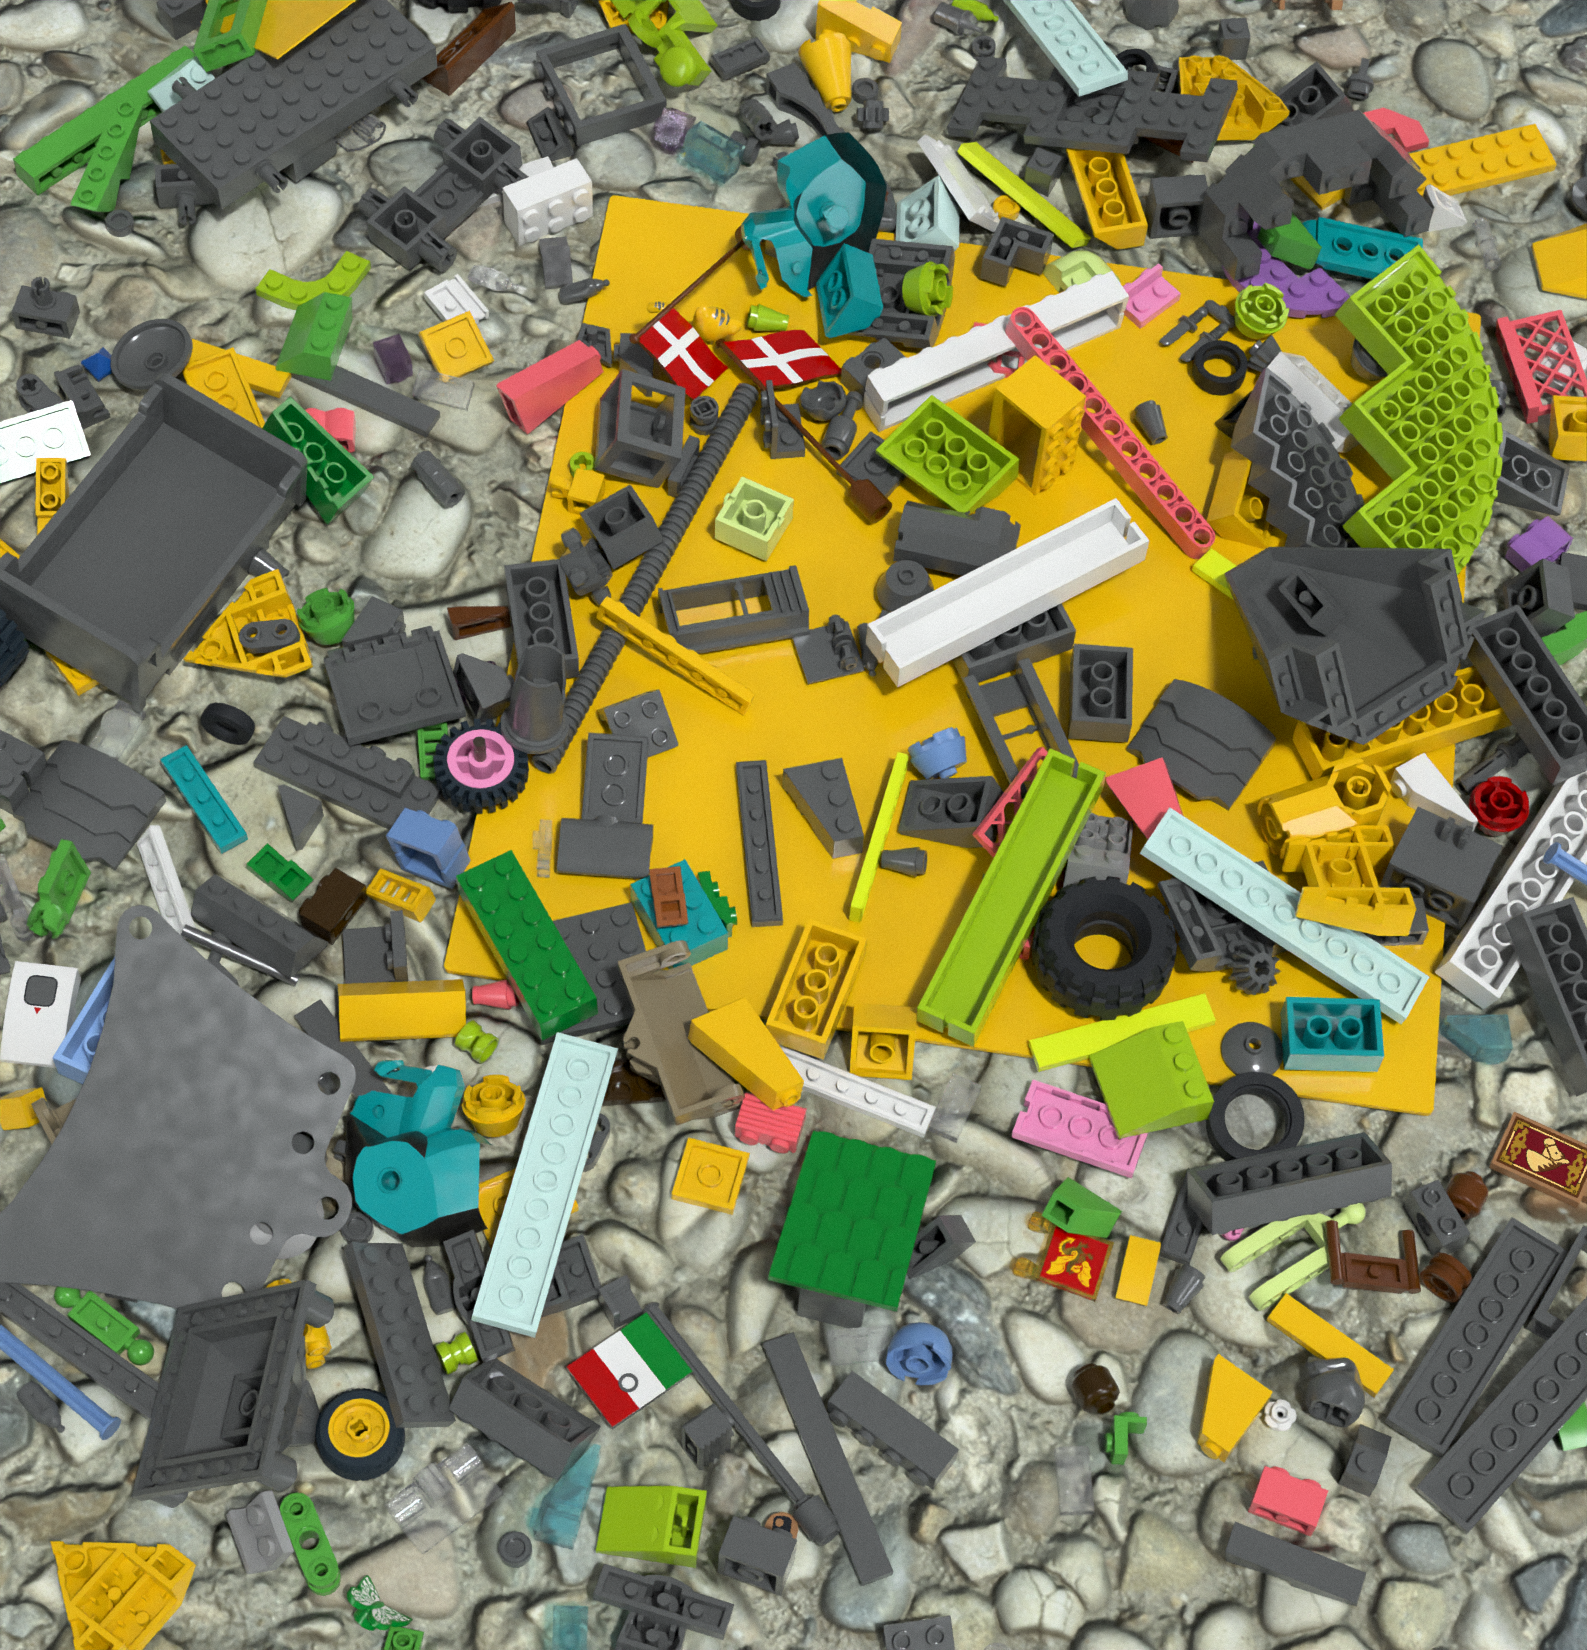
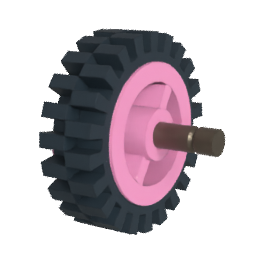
M480 718L473 719L474 726L469 727L467 721L461 722V730L453 726L449 729L450 737L444 734L441 737V745L437 744L435 748L436 755H434L433 761L435 780L437 781L439 791L442 790L443 797L446 800L451 798L453 806L457 808L461 803L463 811L470 812L471 806L475 807L476 813L482 814L483 807L488 806L489 813L496 812V804H500L502 809L507 807L508 799L514 802L518 799V792L522 793L525 789V782L528 781L529 771L528 754L515 749L506 742L501 733L500 722L497 727H494L493 719H487L486 725H481Z

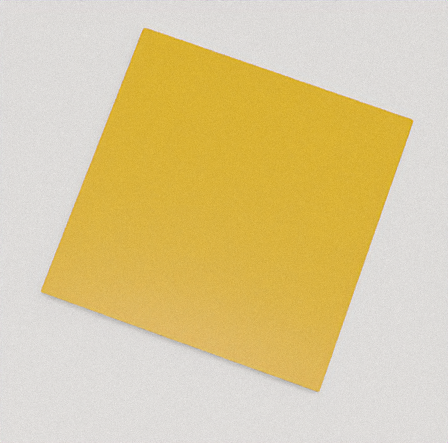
M617 195L610 197L592 277L602 281L608 279L610 284L609 286H604L601 292H598L595 296L588 298L583 323L610 329L612 366L608 367L601 363L604 372L565 403L531 562L560 559L568 549L563 544L561 534L572 527L581 535V542L592 538L581 515L568 512L567 498L552 496L553 487H551L554 475L573 481V476L570 473V459L574 454L588 452L596 458L599 403L601 396L619 374V361H614V344H620V333L636 334L658 314L648 313L647 306L649 303L659 301L670 304L737 244L735 238L736 229L741 226L749 215L748 213ZM878 231L876 239L896 241V234ZM766 241L760 245L769 277L766 284L767 287L761 290L758 288L755 279L758 272L752 253L741 247L674 307L687 321H693L694 313L701 305L719 307L727 311L731 319L742 322V328L735 335L723 338L726 342L753 339L780 332L753 331V328L747 327L750 306L761 304L782 314L789 315L787 330H804L841 369L846 360L851 357L855 358L869 344L879 341L875 337L848 335V333L833 338L826 337L817 286L808 290L813 295L809 297H803L793 291L782 280L778 259L765 254ZM959 242V247L954 252L955 262L951 286H953L952 303L950 308H946L943 323L933 347L944 343L950 337H959L968 333L973 328L974 322L989 324L999 316L1012 314L1018 307L1031 306L1040 302L1048 295H1057L1061 292L1055 289L1043 272L1040 275L1016 266L1007 286L980 278L982 261L988 246ZM1050 255L1047 264L1061 258L1062 256ZM1106 263L1118 276L1122 286L1126 283L1134 282L1147 269ZM1163 270L1162 277L1181 293L1179 301L1141 329L1124 315L1121 328L1066 352L1202 517L1207 520L1225 453L1235 451L1231 448L1232 439L1219 430L1215 422L1253 390L1261 372L1247 367L1245 379L1241 387L1227 395H1212L1203 391L1195 383L1192 376L1194 360L1185 362L1180 357L1200 340L1199 335L1202 332L1210 333L1221 322L1208 313L1206 317L1196 324L1198 329L1194 333L1187 331L1178 340L1167 346L1159 341L1180 323L1179 318L1181 316L1189 317L1198 308L1204 307V303L1207 300H1213L1218 305L1225 306L1229 313L1234 316L1235 302L1240 292L1230 283L1229 279ZM1467 312L1469 316L1468 324L1472 332H1477L1480 338L1481 316L1477 313ZM1321 314L1306 315L1305 318L1288 316L1285 326L1271 334L1282 352L1304 356L1352 404L1381 381L1366 380L1355 372L1351 365V352L1355 337L1336 316L1322 318ZM1235 326L1234 328H1229L1228 332L1218 340L1228 341L1237 345L1244 351L1248 361L1251 357L1248 353L1251 347L1258 340L1264 342L1269 336L1262 339H1252L1242 334L1237 326ZM889 341L907 358L919 354L923 350V348L904 347V344L901 342ZM716 348L714 355L729 368L698 397L709 396L716 400L719 406L718 419L721 417V413L725 410V406L728 404L732 393L739 383H747L756 388L759 392V399L752 408V412L745 421V425L741 428L738 438L734 441V445L730 449L711 487L708 489V493L701 502V506L697 509V513L690 522V526L686 529L685 535L682 536L678 548L671 557V561L667 564V568L663 571V575L652 592V596L648 599V603L644 606L643 612L640 613V617L647 619L653 627L662 633L669 634L664 613L659 612L657 605L658 588L669 590L787 570L789 566L796 565L809 608V629L827 626L829 617L840 615V618L849 623L861 658L857 626L862 623L869 624L879 619L882 610H884L879 602L876 587L880 577L892 564L897 562L893 561L896 540H898V529L905 503L912 501L951 509L910 478L906 477L888 497L892 503L889 513L879 522L872 524L848 499L851 485L847 480L836 474L837 470L804 435L805 457L771 459L770 449L764 448L763 442L765 427L761 425L760 408H762L761 390L721 348ZM1211 359L1204 363V368L1210 374L1218 377H1227L1236 373L1235 367L1223 359ZM654 360L653 378L673 384ZM1051 365L1054 369L1060 370L1059 367ZM841 377L822 378L792 387L773 388L774 396L782 405L799 404L802 426L821 446L831 420L825 422L817 421L805 412L800 402L803 389L805 387L809 389L816 388L818 381H834L843 387L846 395L850 392L841 383ZM1006 378L945 403V405L988 435L995 387ZM632 385L631 401L657 409L667 396L652 391V397H646ZM685 397L682 449L689 435L699 438L700 453L710 435H699L691 429L690 406L692 401ZM1149 400H1154L1156 405H1160L1168 436L1164 442L1156 445L1152 444L1134 418L1136 415L1134 409L1141 403ZM862 406L861 409L856 410L852 419L857 425V432L849 452L842 459L835 461L840 465L870 431L886 440L903 422L878 432ZM1087 408L1089 412L1096 413L1093 409ZM1033 423V426L1041 432L1042 429ZM1082 428L1079 433V446L1076 450V462L1073 468L1067 473H1061L1049 489H1042L1037 495H1034L1015 479L998 497L982 506L1004 511L1011 516L1010 522L1015 525L1017 521L1021 525L1016 549L1115 498L1131 516L1130 523L1135 522L1149 539L1144 561L1062 603L1076 629L1074 644L1133 648L1132 727L1128 743L1068 738L1070 661L1073 649L1032 663L1079 764L1083 762L1106 772L1105 777L1144 764L1143 760L1127 752V747L1140 731L1144 722L1157 706L1159 699L1174 679L1202 686L1237 704L1270 730L1276 737L1274 747L1230 810H1226L1209 799L1197 800L1177 785L1173 784L1184 817L1251 861H1264L1271 874L1301 893L1302 887H1308L1304 872H1282L1284 859L1279 858L1280 854L1274 855L1271 852L1260 826L1266 824L1265 817H1259L1257 811L1261 797L1313 781L1292 740L1299 720L1281 713L1260 661L1253 658V644L1235 601L1192 571L1193 565L1199 559L1190 558L1185 554ZM1105 430L1107 434L1114 435L1110 430ZM1361 444L1347 453L1338 452L1340 458L1347 460L1353 472L1351 481L1356 493L1362 494L1364 504H1367L1394 482ZM1122 451L1126 456L1132 457L1130 453ZM584 463L579 464L580 469H586ZM596 470L598 473L605 475L603 499L631 485L652 515L657 527L659 528L662 525V521L675 499L668 496V478L670 474L660 487L656 488ZM1140 473L1144 478L1150 479L1147 474ZM741 477H745L794 499L793 519L767 561L715 539V519L724 506L723 502L726 494L733 492ZM1158 495L1162 500H1167L1165 496ZM1176 516L1179 521L1186 522L1182 517ZM1273 526L1268 546L1266 548H1259L1224 539L1213 529L1215 541L1211 548L1238 566L1268 547H1285L1287 534ZM1194 538L1197 543L1204 544L1200 539ZM646 551L614 570L611 567L612 578L605 586H608L612 600L619 601L624 590L627 588V584L631 581L632 575L635 574L636 568L639 567L640 561L643 560V555ZM1466 566L1457 576L1463 603ZM925 568L935 590L962 577V575ZM565 573L579 657L580 674L581 668L588 659V655L592 652L593 646L596 645V641L606 624L596 618L600 606L590 596L592 592L582 596L578 595ZM768 595L744 599L748 614L772 610ZM740 600L676 611L680 626L744 615ZM792 638L700 653L699 655L704 661L712 666L721 668L727 676L736 682L747 685L751 692L755 694L750 708L743 716L628 639L617 656V660L613 663L612 669L609 670V675L605 677V682L601 685L600 691L597 692V697L593 699V704L589 707L588 713L585 714V719L581 721V726L577 729L576 735L573 736V741L569 743V748L565 751L564 757L561 758V763L557 765V770L554 773H545L539 770L532 763V757L535 754H528V781L525 782L524 791L522 793L518 792V799L514 802L508 799V806L503 809L500 804H496V812L489 813L488 806L483 807V814L477 813L468 852L471 861L464 872L512 850L552 921L631 903L630 884L640 879L557 872L562 818L582 819L588 732L611 734L607 721L600 720L597 709L650 690L660 689L678 741V746L650 756L647 760L643 824H654L649 869L669 867L685 859L697 880L698 872L710 871L712 882H718L720 897H728L729 907L735 906L737 925L732 926V937H728V949L691 966L707 1010H716L745 997L760 1019L767 1020L807 921L810 918L867 938L864 960L836 1030L852 1032L854 1003L918 1007L993 860V857L984 847L965 848L901 835L898 832L910 781L927 780L910 762L912 758L908 748L918 741L921 744L924 740L932 737V734L953 727L954 729L957 727L960 736L965 737L967 763L957 768L958 773L949 778L993 776L1003 792L1008 788L1009 783L973 704L967 697L965 685L952 660L897 687L883 668L884 661L881 663L878 661L874 677H871L869 671L864 668L865 671L808 684ZM513 643L507 676L511 675L515 681L518 665L515 645ZM1460 663L1456 671L1460 670ZM1016 669L984 680L978 684L980 686L1016 675ZM576 677L566 678L565 697L572 688V684L576 681ZM1027 707L994 717L1002 735L1024 729L1028 725H1035ZM502 715L497 717L496 727L498 726ZM1038 730L1033 734L1026 733L1004 740L1019 772L1037 748L1044 747L1047 751ZM1456 744L1425 753L1453 788ZM897 752L908 754L907 772L883 850L920 847V850H926L927 868L925 875L918 874L917 877L892 869L882 868L881 855L862 921L860 923L850 921L851 903ZM1415 757L1381 767L1389 783L1395 768ZM838 758L843 759L864 834L862 853L832 859L813 832L807 818L801 815L795 801L783 789V769ZM1041 759L1037 763V772L1043 763ZM766 760L783 914V925L752 927L736 762ZM1105 779L1104 788L1091 813L1111 818L1121 817L1125 820L1133 821L1113 794ZM1024 781L1025 787L1028 791L1030 788V781ZM1391 788L1377 825L1389 826L1395 844V852L1416 810L1407 806L1402 798L1394 794ZM1007 803L1004 807L1005 821H1013L1014 803ZM1133 821L1127 884L1131 885L1134 882L1146 889L1145 894L1149 897L1155 896L1165 907V915L1169 916L1170 910L1162 896L1158 883L1170 880L1172 874L1140 854L1147 839ZM1005 825V832H1006V833H1007V831H1008L1010 825ZM1065 866L1047 900L1049 902L1055 897L1056 892L1063 888ZM1375 873L1379 887L1385 873ZM459 894L444 963L445 971L450 974L498 981L507 979ZM634 908L646 951L657 948ZM1426 914L1429 931L1423 944L1383 946L1428 975L1429 979L1402 1024L1381 1012L1384 1058L1378 1072L1284 1070L1282 1061L1279 1069L1273 1076L1286 1082L1300 1098L1423 1116L1431 1115L1434 1110L1442 980L1435 973V970L1443 959L1444 922ZM1176 931V958L1169 981L1161 995L1152 1004L1148 1003L1144 1006L1142 1010L1205 993L1216 1019L1215 1025L1190 1031L1188 1035L1207 1084L1222 1086L1230 1078L1236 1076L1225 1065L1221 1054L1223 1038L1232 1027L1244 1022L1260 1023L1271 1028L1282 1042L1280 1012L1286 997L1361 998L1288 950L1273 956L1279 958L1275 968L1281 972L1274 975L1278 984L1269 986V991L1266 993L1248 995L1244 990L1235 989L1236 980L1228 979L1233 973L1232 969L1219 971L1190 970L1178 945L1181 939ZM1090 935L1082 938L1074 945L1077 953L1086 963L1099 969H1116L1131 961V956L1126 947L1110 936ZM1031 949L1028 961L1018 958L974 1047L949 1036L948 1028L946 1027L943 1032H940L918 1022L917 1014L915 1041L1033 1058L1028 1045L1029 1040L1103 1020H1100V1016L1088 1015V1018L1075 1015L1074 1009L1068 1006L1063 1008L1051 999L1052 993L1042 988L1037 979V971L1032 963ZM665 967L660 970H669V967ZM1254 1043L1249 1044L1250 1048L1259 1049L1258 1045ZM1089 1059L1071 1063L1092 1067Z

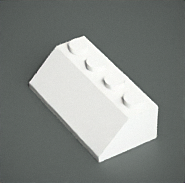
M1280 351L1267 368L1293 388L1291 393L1301 403L1306 401L1312 408L1310 413L1318 424L1323 422L1334 437L1335 441L1332 444L1337 452L1347 453L1360 443L1338 419L1352 403L1304 356Z

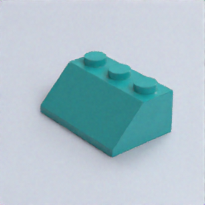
M844 243L816 282L824 332L828 338L869 328L874 319H877L883 310L873 255Z

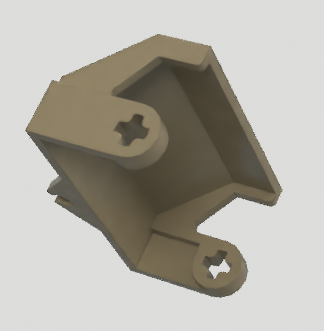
M684 940L675 941L617 961L619 973L634 1012L629 1027L623 1034L624 1049H628L626 1059L630 1060L631 1071L661 1085L676 1126L691 1120L715 1118L740 1109L742 1100L745 1098L741 1085L735 1084L731 1075L694 1046L688 1039L691 1020L709 1013L691 964L687 963L669 970H660L677 964L691 955L688 944Z

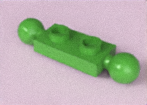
M57 1286L54 1292V1299L60 1307L73 1308L67 1314L71 1321L118 1355H121L125 1349L128 1350V1358L135 1365H146L153 1359V1345L145 1339L135 1340L140 1334L139 1328L92 1291H88L81 1298L80 1289Z

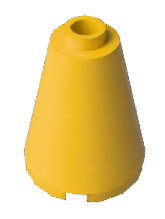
M824 33L818 35L819 40L811 43L810 39L805 41L800 46L798 54L825 107L833 112H840L845 110L851 103L850 39H846V35L843 33Z

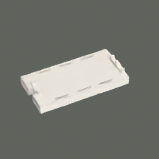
M927 135L921 137L917 141L968 220L995 232L1000 222L999 214L994 212L950 145H944L940 140L936 141Z

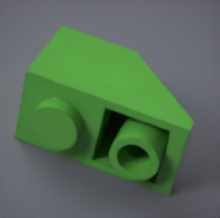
M1067 1177L1053 1192L1041 1216L1068 1233L1107 1238L1122 1211Z

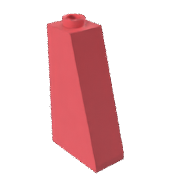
M578 340L499 382L496 387L510 420L528 435L604 372L600 363L601 355L593 346L588 347Z
M1163 757L1105 777L1111 791L1147 841L1169 807L1184 816Z

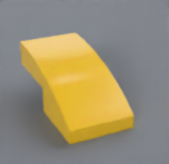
M1132 1235L1129 1236L1115 1298L1147 1306L1160 1252V1242Z

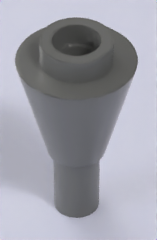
M789 118L776 125L777 132L772 139L761 140V144L795 145L794 140L799 139L796 123H791Z

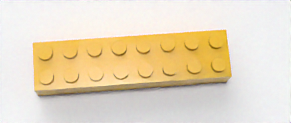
M1470 666L1455 672L1454 675L1458 676L1453 689L1364 745L1302 721L1297 722L1292 740L1312 779L1316 780L1331 775L1335 765L1355 758L1364 760V764L1370 767L1373 764L1384 767L1422 753H1428L1506 728L1513 724L1475 666Z

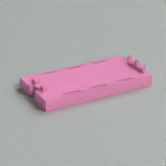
M1032 1080L1024 1101V1106L1028 1107L1027 1113L1020 1111L1012 1131V1138L1129 1178L1133 1177L1148 1133L1118 1139L1106 1104Z

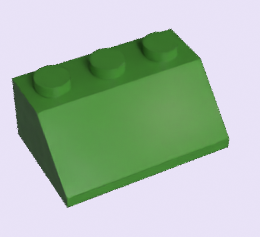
M324 292L299 305L276 364V370L331 381L352 323V297Z

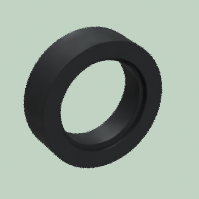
M1263 1072L1242 1073L1226 1081L1213 1097L1214 1103L1208 1120H1206V1130L1214 1150L1225 1161L1296 1147L1301 1139L1305 1123L1301 1101L1295 1091L1276 1076ZM1250 1093L1261 1094L1273 1100L1281 1109L1285 1119L1283 1138L1274 1146L1261 1150L1249 1149L1237 1143L1229 1134L1225 1124V1111L1232 1100Z

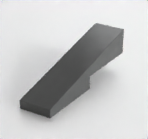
M1238 1522L1234 1523L1225 1550L1226 1562L1291 1581L1292 1587L1357 1607L1366 1572Z

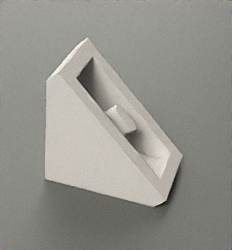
M1431 184L1425 187L1422 197L1433 209L1429 231L1427 232L1463 226L1467 223L1458 201Z

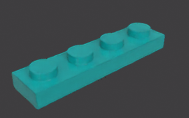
M187 745L160 759L161 765L221 854L248 840L247 833Z

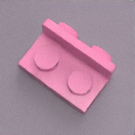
M1157 264L1152 269L1147 268L1138 279L1123 286L1129 295L1126 310L1123 311L1124 315L1140 329L1180 300L1181 293L1162 277L1163 266Z

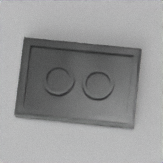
M588 732L582 819L595 820L600 815H613L621 819L622 822L643 823L649 736Z

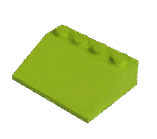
M933 395L924 401L875 450L876 454L951 510L962 513L970 511L971 514L977 508L998 497L1018 477V457Z

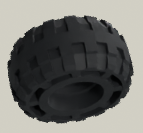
M1094 876L1080 879L1077 885H1066L1056 892L1055 897L1050 902L1047 901L1039 915L1034 930L1032 963L1035 965L1037 979L1042 988L1052 993L1051 999L1061 1007L1065 1008L1068 1006L1075 1010V1015L1088 1018V1015L1100 1016V1020H1115L1116 1016L1126 1014L1130 1017L1141 1012L1144 1006L1148 1003L1152 1004L1161 995L1169 981L1175 963L1177 943L1175 942L1176 931L1172 919H1169V916L1164 913L1165 907L1155 896L1149 897L1145 894L1146 889L1134 882L1131 885L1122 883L1119 877L1108 876L1106 880H1097ZM1090 935L1110 936L1126 947L1131 956V961L1120 968L1099 969L1086 963L1079 956L1074 945L1082 938Z

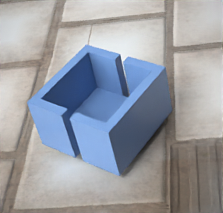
M404 808L386 835L393 852H396L395 857L401 870L451 889L457 883L456 876L463 873L471 861L457 826L448 820L440 821L432 818L421 810L416 812Z

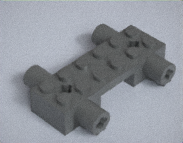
M481 117L476 119L466 130L447 118L437 126L434 133V141L444 148L442 151L444 165L414 193L404 186L389 199L377 189L370 187L361 196L358 209L369 218L366 223L370 240L409 270L422 259L441 272L447 270L456 259L457 249L445 241L444 238L498 188L503 191V187L529 177L519 170L523 165L520 146Z

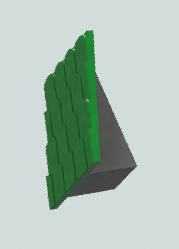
M813 1130L768 1276V1280L800 1288L797 1316L861 1331L867 1305L897 1312L937 1160L919 1154L900 1152L891 1147L871 1145L858 1139L839 1137L830 1132Z

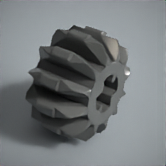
M1253 942L1252 944H1242L1239 946V951L1231 953L1234 962L1226 966L1233 971L1228 979L1236 980L1235 989L1244 990L1248 995H1256V993H1266L1269 991V986L1278 984L1274 975L1279 974L1281 971L1275 968L1279 958L1272 957L1273 948L1264 947L1260 942Z

